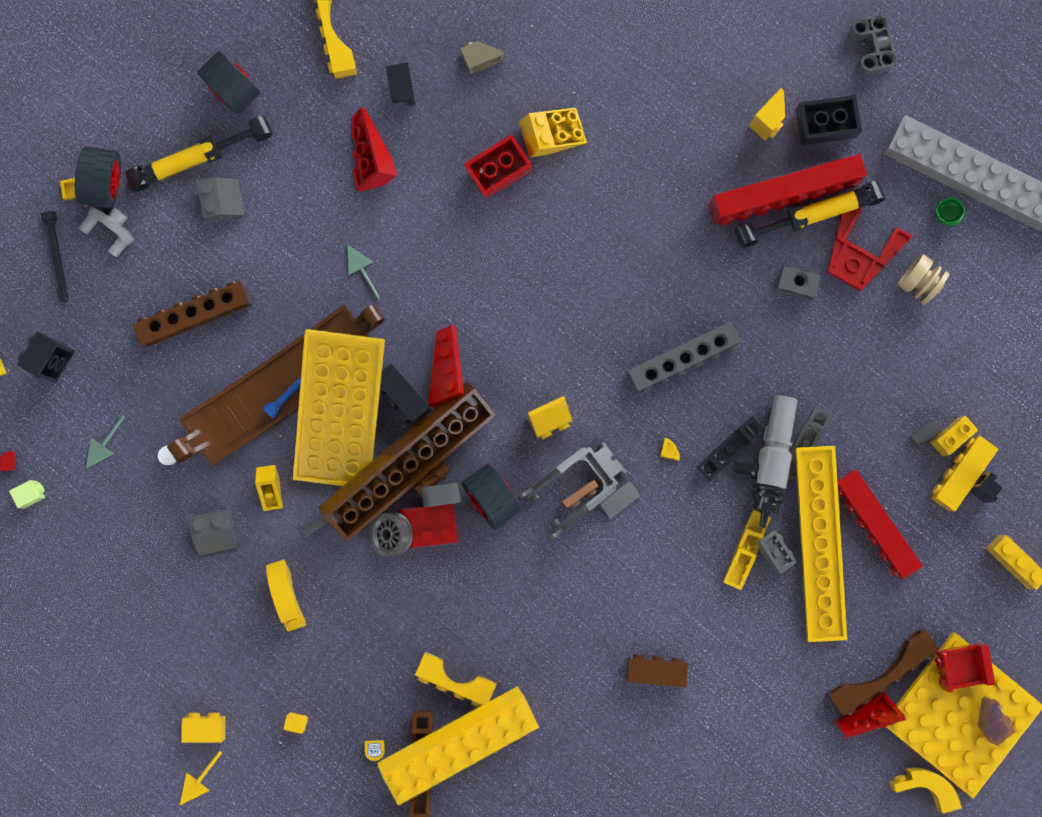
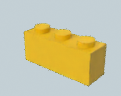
M998 535L986 548L1027 589L1037 590L1042 585V568L1007 535Z

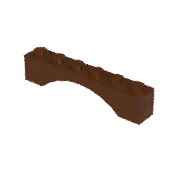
M919 629L904 639L897 659L883 674L862 683H841L826 693L839 714L849 716L856 711L857 706L870 702L872 696L877 692L880 694L888 689L887 685L903 679V674L916 670L920 666L919 663L923 660L932 659L939 648L925 629Z
M434 710L413 711L412 744L433 733ZM431 788L411 798L409 817H431Z

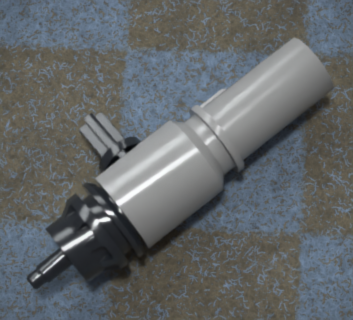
M781 395L773 396L769 424L765 427L763 438L765 446L759 450L758 461H754L753 464L735 461L733 465V472L751 475L752 480H757V484L752 486L756 492H752L751 496L754 500L753 509L761 511L759 526L763 528L766 527L769 513L778 514L779 506L784 502V497H781V495L786 494L785 490L792 460L789 447L793 445L791 443V436L798 400Z

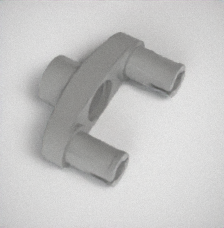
M91 207L87 212V217L78 227L88 235L96 223L101 222L116 233L118 238L108 252L117 258L125 247L134 240L130 232L123 226L128 217L116 208H113L107 215Z

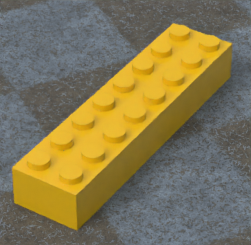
M517 686L377 764L397 804L400 805L538 729L539 726L524 695Z

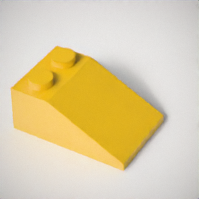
M564 396L529 412L527 416L536 437H541L542 440L553 435L552 431L556 429L562 431L570 427L569 423L572 422Z

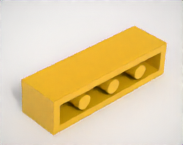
M980 435L973 438L970 437L964 445L966 448L955 457L953 467L945 471L941 484L938 483L932 490L933 495L931 499L949 512L957 510L999 450Z

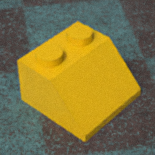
M782 88L760 109L749 125L764 141L769 137L774 138L784 125L781 123L785 118L784 90Z

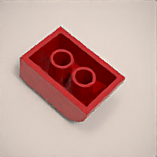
M512 134L464 163V167L485 198L500 192L532 172L531 162Z
M454 504L396 511L404 515L411 524L413 537L409 548L458 542Z

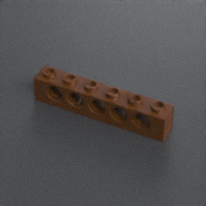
M236 280L229 282L227 287L222 289L214 288L210 290L207 295L194 296L187 303L179 302L173 305L174 308L159 310L152 317L145 316L139 318L138 322L134 323L133 326L141 346L147 348L252 306L244 284ZM231 294L232 300L229 303H224V297ZM213 301L214 307L211 310H207V303ZM195 308V316L189 317V311ZM178 316V322L172 325L171 318ZM160 323V329L154 332V324Z

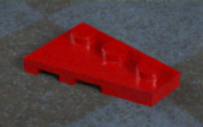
M882 692L872 698L867 704L857 707L853 714L849 716L844 715L834 722L845 738H849L905 721L906 718L885 692Z

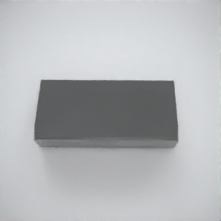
M629 480L598 505L611 519L639 498L640 495Z

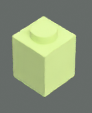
M33 480L9 491L17 508L22 509L45 498L43 486L41 483Z

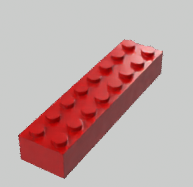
M860 153L716 194L708 205L714 224H720L721 227L727 226L736 219L744 221L749 219L750 215L757 214V216H762L771 209L779 211L785 209L786 205L793 204V206L804 203V200L811 199V201L822 198L824 194H829V196L835 195L845 188L847 191L853 190L858 187V184L863 182L862 180L867 176V172Z

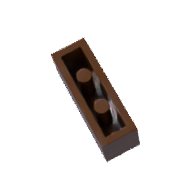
M633 654V657H628L627 682L687 687L688 663L683 662V658L672 657V661L664 660L663 656H652V659H647L645 655Z

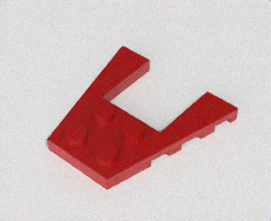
M862 207L841 214L827 269L829 275L859 292L913 237L900 228L895 227L879 257L846 240L863 209Z

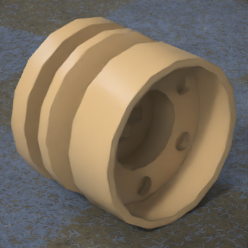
M921 254L907 269L897 285L907 293L916 288L917 290L913 297L918 299L923 294L920 303L925 305L941 291L950 273L944 270L938 276L942 267L937 266L931 271L930 268L933 260Z

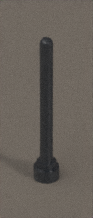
M55 211L41 213V220L48 230L60 297L63 302H67L69 297L55 224L58 220Z

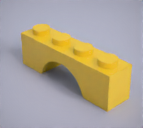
M428 652L424 653L415 674L418 676L417 680L425 684L429 682L436 684L435 688L443 692L447 690L454 692L453 696L461 700L468 698L472 700L471 704L477 707L490 701L496 687L495 682L479 675L468 683L452 681L444 671L443 659Z

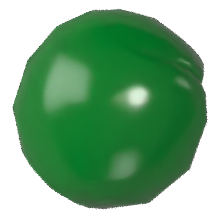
M946 198L938 203L935 215L939 223L952 227L959 224L964 218L965 207L955 198Z

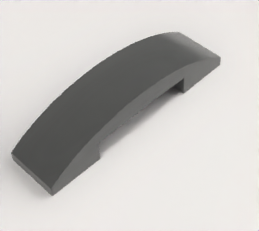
M816 405L814 406L791 448L792 460L788 478L797 481L795 448L815 447L822 432L828 426L833 413Z

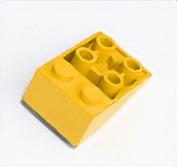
M576 108L529 113L519 121L529 158L552 154L587 143Z

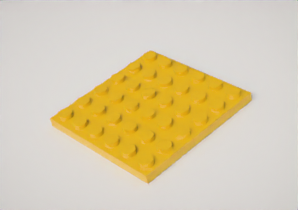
M952 632L939 650L970 644L957 633ZM935 655L896 704L905 715L906 720L885 727L974 799L1042 710V704L993 663L996 685L987 686L981 684L955 689L954 692L948 693L939 685L938 678L940 677V672L935 664V657H937Z

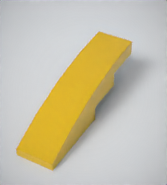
M754 509L746 523L723 580V583L739 590L742 589L757 557L759 547L756 542L764 537V533L771 520V517L768 516L766 527H760L761 512Z

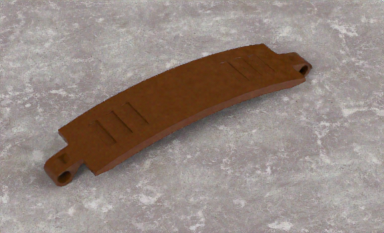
M344 304L310 330L368 337V334L379 327L385 319L374 304L365 308L357 318L352 316ZM305 333L254 370L179 418L188 435L173 441L167 446V449L178 464L186 461L198 452H202L209 464L214 466L299 409L300 389L280 407L279 414L274 419L266 413L263 407L268 402H275L301 377Z

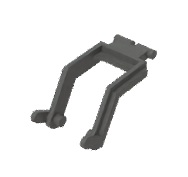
M604 441L598 445L600 450L596 453L590 447L581 448L517 497L519 501L523 498L527 501L530 498L535 502L541 497L538 491L577 461L585 462L601 482L602 491L564 521L560 522L557 518L550 523L553 527L550 531L552 533L549 537L550 541L616 491L618 483L614 476L618 473L622 476L627 472L618 459L612 461L610 457L614 454Z

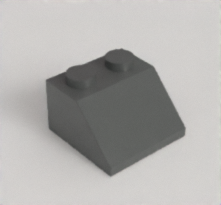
M215 177L197 181L202 215L208 223L245 216L239 179Z
M226 509L188 517L191 537L199 556L238 548L231 510Z

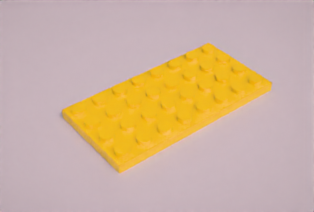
M305 330L293 480L344 486L373 461L385 339Z

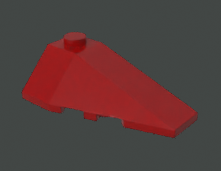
M361 107L351 117L352 140L355 141V151H352V158H355L356 161L353 177L358 192L387 185L397 176L389 151L366 109Z

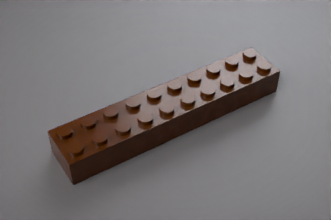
M467 381L463 384L464 395L438 405L318 507L323 516L347 542L496 416L476 389Z

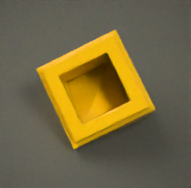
M290 712L286 716L283 729L302 734L306 730L308 717Z

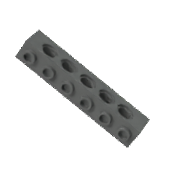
M732 321L628 370L627 375L636 393L641 391L644 394L652 390V386L657 383L661 386L669 382V377L673 375L679 377L687 373L686 369L692 366L696 369L704 365L703 361L708 358L712 361L721 356L720 353L725 350L729 353L737 349V344L741 342V339ZM715 338L722 339V347H717L715 345ZM703 346L706 349V355H700L697 352V347ZM680 355H687L689 357V363H682L680 361ZM663 363H670L672 371L666 372L663 369ZM647 371L655 373L654 380L646 378L645 374Z

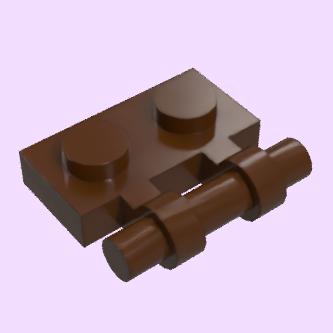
M442 461L418 481L414 487L422 496L421 488L435 486L439 481H444L451 470Z

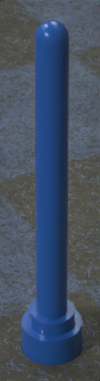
M301 377L275 402H268L263 407L266 413L273 419L279 414L280 407L300 389Z

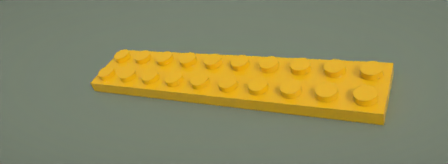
M835 446L795 448L807 641L847 640Z

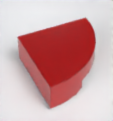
M9 451L0 456V471H16L15 451Z

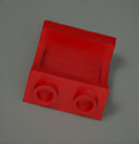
M976 643L936 651L935 664L940 672L938 681L944 691L952 693L955 689L981 684L987 686L996 685L989 645Z

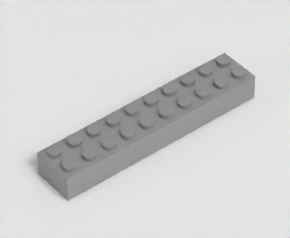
M907 115L901 118L883 152L884 155L1042 232L1041 181Z

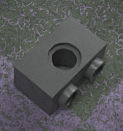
M794 265L783 266L780 270L775 291L812 301L816 298L821 276L816 275V272L812 270H798V267ZM796 277L802 280V286L795 284L794 279Z

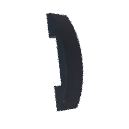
M751 416L712 451L696 469L710 482L742 450L761 435L765 429Z

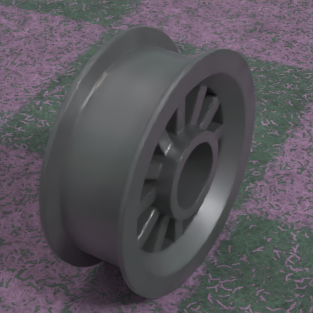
M396 512L384 513L373 520L370 527V541L377 553L382 556L401 555L409 549L413 532L409 520L404 515Z

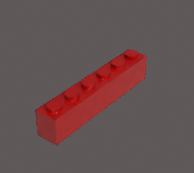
M857 469L851 470L837 480L838 496L844 498L848 511L855 514L859 527L866 530L870 543L877 546L881 559L884 562H888L892 575L895 578L905 579L923 567Z

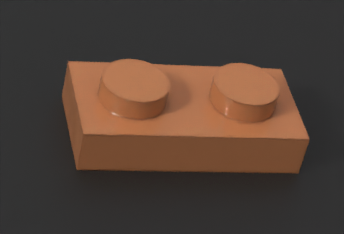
M595 480L591 481L562 501L565 508L570 506L573 509L581 503L580 498L585 495L589 498L597 492L595 488L598 487V484Z

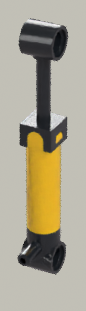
M258 116L248 122L250 129L217 143L212 136L199 140V144L148 165H140L127 170L125 174L132 191L145 190L150 184L206 161L211 163L222 158L220 149L254 136L255 141L258 142L270 138L273 132L266 116Z
M872 181L861 188L804 207L799 205L790 208L787 215L788 218L756 229L752 223H746L735 228L734 232L740 248H748L758 243L757 236L789 225L792 226L793 232L807 228V225L864 206L877 205L885 200V196L879 181Z

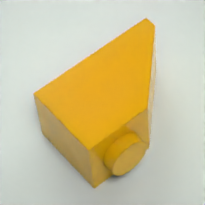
M276 465L256 467L255 484L263 511L282 509L280 479Z

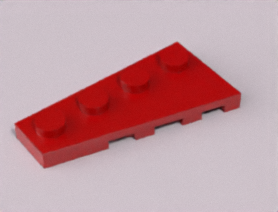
M453 325L436 332L428 406L432 408L464 395L457 331Z

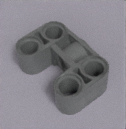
M874 15L855 20L848 31L850 39L853 41L868 39L873 52L865 55L857 65L858 74L867 77L888 72L896 62V55L887 19L883 15ZM873 24H878L880 29L875 28ZM855 27L860 28L862 33L857 32ZM882 59H886L889 65L884 64ZM864 63H868L871 68H866Z
M459 483L421 488L423 507L461 503L462 501Z

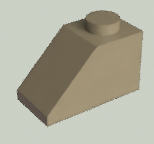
M479 41L474 43L468 42L460 48L461 56L469 74L504 61L503 51Z

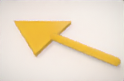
M221 751L216 754L197 780L186 773L180 805L210 791L200 782L220 757Z

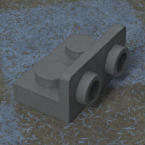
M776 530L766 533L763 538L756 542L777 576L797 563L793 553L787 548L782 536Z

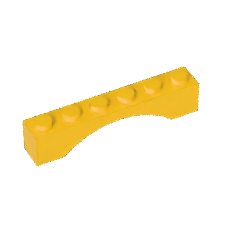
M314 0V3L318 2L319 6L316 9L317 18L322 20L323 25L320 26L321 36L326 38L327 44H323L325 54L330 56V62H327L329 72L334 74L335 79L356 75L357 70L351 49L342 43L331 26L330 7L332 0Z

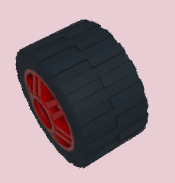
M220 50L197 71V74L207 84L209 90L237 114H240L260 94V90L248 79L249 75L236 62L233 64Z
M85 146L79 154L76 166V200L79 204L111 209L116 203L121 179L120 154L118 151Z
M486 464L462 481V487L469 497L471 504L493 529L499 528L521 512V506L511 488L491 465Z

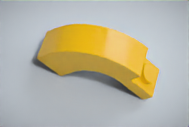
M285 559L266 565L270 592L281 623H284L287 632L306 626L305 618L294 594L291 572Z
M917 767L906 768L907 777L906 775H899L894 777V780L889 781L891 790L896 793L915 787L928 788L933 795L937 810L941 813L962 808L953 786L946 779L930 770Z

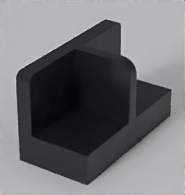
M408 62L386 66L392 103L407 101L408 106L415 105Z
M986 472L980 475L970 492L983 503H992L999 500L997 495L1002 490V487L995 481L997 476L994 473Z

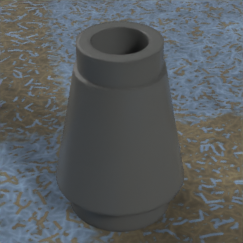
M933 419L931 421L927 420L911 435V438L916 445L938 437L941 430Z

